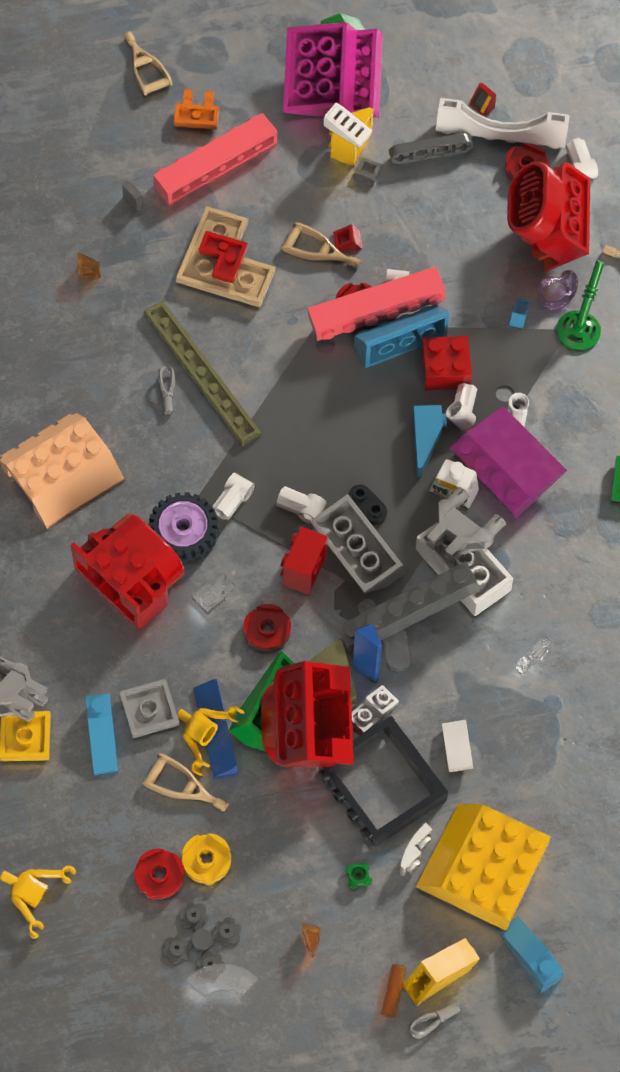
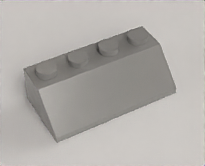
M348 494L310 520V523L318 533L328 536V547L364 593L386 588L405 574L403 564Z

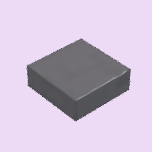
M362 157L354 173V179L374 185L382 170V164Z
M130 181L122 184L123 197L138 211L143 207L142 193Z

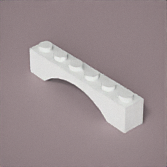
M440 98L436 131H440L443 134L469 133L471 137L478 136L487 140L501 139L509 143L524 142L546 145L557 149L560 147L565 148L569 115L547 112L540 117L528 121L515 123L500 122L479 115L463 101Z

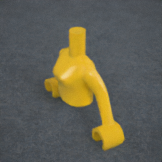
M231 706L227 709V712L200 708L192 716L183 709L178 711V718L186 723L183 730V738L192 750L196 760L191 768L193 773L203 777L204 774L201 773V767L203 765L208 768L210 767L209 763L203 761L199 747L194 741L196 740L202 746H206L214 737L218 726L208 717L229 719L238 723L235 715L237 712L244 714L242 709Z
M65 866L62 870L30 869L22 872L18 877L5 870L2 873L0 880L12 886L10 899L29 923L28 934L31 938H39V935L32 931L33 927L43 930L44 926L42 922L35 920L25 903L36 909L48 888V885L37 880L35 877L61 878L62 882L68 884L71 883V879L66 877L64 873L70 872L75 875L76 870L73 866Z

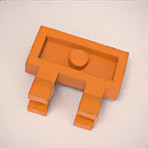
M184 89L183 103H176L174 126L217 130L219 106H214V92L205 91L204 105L193 104L192 97L193 90Z

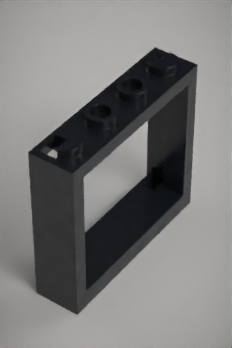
M392 716L353 740V753L386 733L429 791L430 796L377 830L332 768L333 766L319 767L318 772L322 782L325 785L328 783L333 789L332 795L339 804L343 803L346 807V814L352 823L357 822L361 828L360 833L363 839L365 838L368 842H371L374 847L445 802L448 797L447 789Z

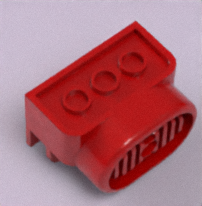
M542 162L529 163L516 173L508 190V226L522 240L532 246L534 258L538 260L545 259L546 271L589 254L591 178L569 163H563L552 169Z
M129 513L110 529H102L96 534L93 532L87 535L88 541L81 547L73 542L71 544V551L75 570L139 631L168 605L167 589L184 575L185 570L180 558L171 546L140 517Z
M302 661L281 667L276 671L274 683L267 687L261 701L262 742L267 755L273 762L283 767L297 766L308 768L331 767L335 764H354L350 667Z

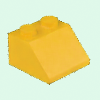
M369 107L351 113L372 130L373 108ZM351 126L348 131L350 132L354 127ZM330 130L331 140L329 148H331V158L354 167L369 138L359 148ZM358 131L355 136L358 137L362 132Z

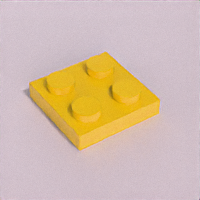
M32 711L35 716L30 722L13 715L1 717L0 761L50 760V711Z

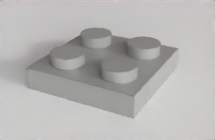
M166 679L119 692L132 738L179 725Z

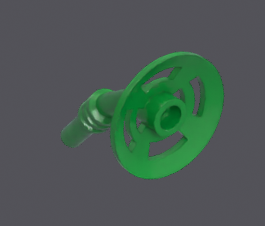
M596 260L589 284L585 285L587 289H584L585 294L582 295L584 299L580 310L565 313L557 322L556 333L559 340L571 349L586 350L593 347L599 341L601 327L597 319L589 314L592 301L596 299L594 297L597 296L596 291L599 290L597 285L605 264L603 261ZM568 318L566 329L563 330V322ZM574 322L573 327L570 328V323ZM586 327H589L588 333L585 332ZM593 327H595V330H596V331H595V335L593 336L592 339H590V335L592 334ZM572 335L582 338V342L572 341L568 337Z

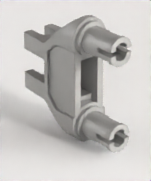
M458 487L447 500L443 499L438 502V525L427 536L428 541L426 542V545L434 550L445 539L449 540L451 544L445 549L446 555L444 559L450 564L463 552L479 551L490 547L493 544V537L506 525L505 520L502 517L499 519L500 516L495 514L484 527H479L457 509L470 497L466 490L461 492L463 490L462 487Z
M0 656V672L6 675L0 682V717L13 715L30 722L35 716L34 712L31 711L34 704L43 707L48 702V697L44 696L48 689L31 679L26 664L22 662L14 663Z

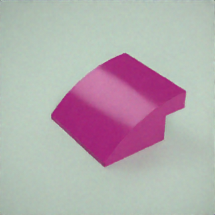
M348 22L287 27L283 111L291 114L324 117L333 105L338 103L350 113L369 107L373 108V118L379 117L383 34L377 28L356 30Z

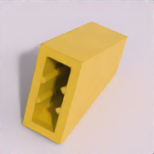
M465 938L423 960L402 986L414 1004L418 1006L469 972L480 958Z

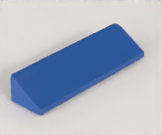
M372 624L355 631L352 667L373 683H377L379 680L382 643Z
M217 679L210 680L193 688L198 709L205 708L224 712ZM208 717L218 726L214 737L206 745L213 778L237 773V764L227 720Z

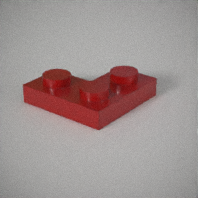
M205 231L198 250L199 254L218 259L212 272V278L234 284L247 252L248 243Z

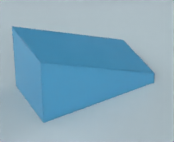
M521 298L517 299L509 326L523 329L531 301Z

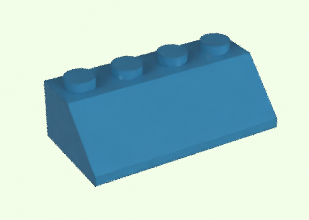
M438 304L422 307L415 313L404 314L394 321L383 322L376 328L360 331L355 335L354 348L364 367L368 368L422 347L423 338L447 337L450 313Z

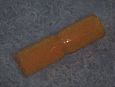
M392 964L387 984L388 990L385 993L381 1015L388 1018H396L400 992L407 969L402 965Z

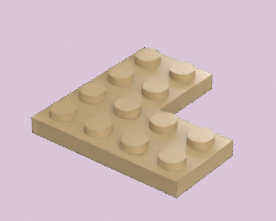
M206 206L177 274L176 282L261 308L274 276L275 266L244 258L234 284L212 278V272L218 259L199 254L198 250L205 231L241 241L248 224V218Z

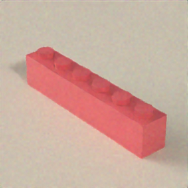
M263 113L256 117H251L247 122L238 127H233L223 136L214 138L209 144L196 148L186 157L179 158L172 165L158 170L153 175L154 187L167 204L170 205L277 144V130Z
M435 266L309 307L308 316L317 341L322 339L329 340L337 334L350 333L365 325L372 326L378 321L393 319L399 316V314L408 311L415 312L421 307L439 304L442 300H445V287Z

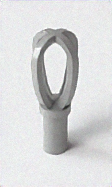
M167 366L159 369L158 378L163 398V413L172 414L175 375L174 369ZM166 371L170 373V387L167 392L163 384V374Z
M454 1003L440 1011L418 1016L411 1021L408 1027L414 1038H422L432 1032L439 1023H443L449 1017L459 1013L460 1008L457 1003ZM436 1018V1021L424 1030L418 1032L414 1030L415 1025Z

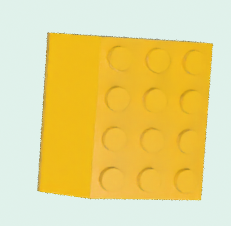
M458 804L416 888L507 931L548 847L551 836L483 804Z

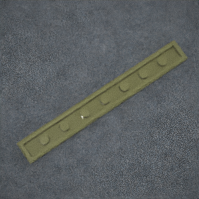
M163 300L144 310V316L241 447L259 438L261 431Z

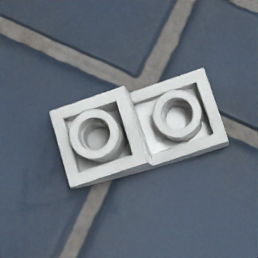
M383 685L365 698L363 704L352 711L353 729L359 735H362L386 717L396 707L399 700Z
M466 720L442 723L449 772L474 769Z
M427 823L416 832L404 852L400 866V874L402 876L407 872L413 873L421 865L422 852L419 848L421 850L425 849L432 841L433 829Z

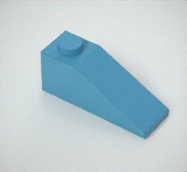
M441 405L414 406L413 409L417 478L422 477L441 438L442 428L447 426L446 414H442Z
M110 693L86 696L94 775L118 772Z
M520 917L511 921L507 931L501 928L498 929L499 934L539 993L561 981L564 971L551 952Z

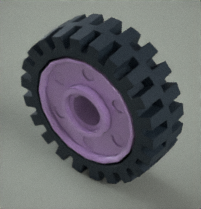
M179 492L175 493V497L171 495L166 496L165 501L160 500L158 507L155 506L153 508V514H150L149 526L171 546L182 561V564H186L187 560L196 562L198 557L202 559L205 557L206 552H211L212 546H215L217 542L218 520L211 504L208 505L206 499H200L197 494L191 496L189 492H185L184 495H181ZM182 525L189 526V528L184 531L178 529Z

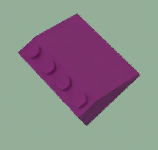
M504 406L466 432L450 447L452 453L465 467L476 472L477 479L516 519L567 471Z

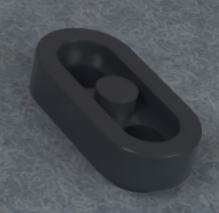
M355 485L350 489L348 495L372 525H380L386 520V506L367 486ZM362 493L364 496L358 497L356 494ZM378 509L379 512L373 513L371 510Z

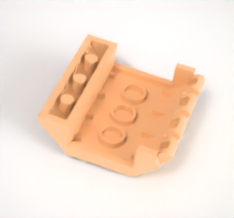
M77 413L65 416L56 422L57 425H50L37 433V437L32 436L19 444L17 449L13 448L0 456L2 469L8 477L13 476L33 503L34 512L46 528H49L125 481L108 447L86 418Z

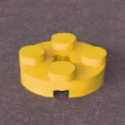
M209 833L208 835L200 836L199 834L192 837L185 844L182 851V864L185 873L192 880L204 883L205 885H212L216 881L221 880L231 867V853L227 842L220 836ZM209 853L212 854L211 863H202V858L200 857L202 854L206 856Z

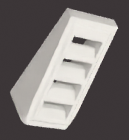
M335 103L324 116V127L359 148L372 134V130L338 103ZM353 126L354 128L349 132L348 129ZM358 131H361L362 133L358 137H356L355 134Z

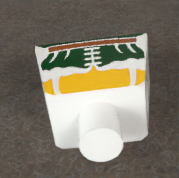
M445 460L429 492L448 499L458 487H462L463 490L461 492L466 490L470 497L461 506L469 509L479 490L477 474L474 470L464 467L460 462Z

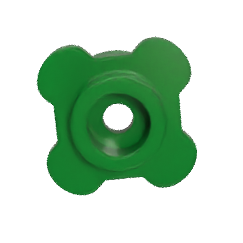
M363 862L353 866L348 865L345 868V873L349 878V888L356 889L357 886L364 885L368 887L371 885L372 879L369 877V865Z

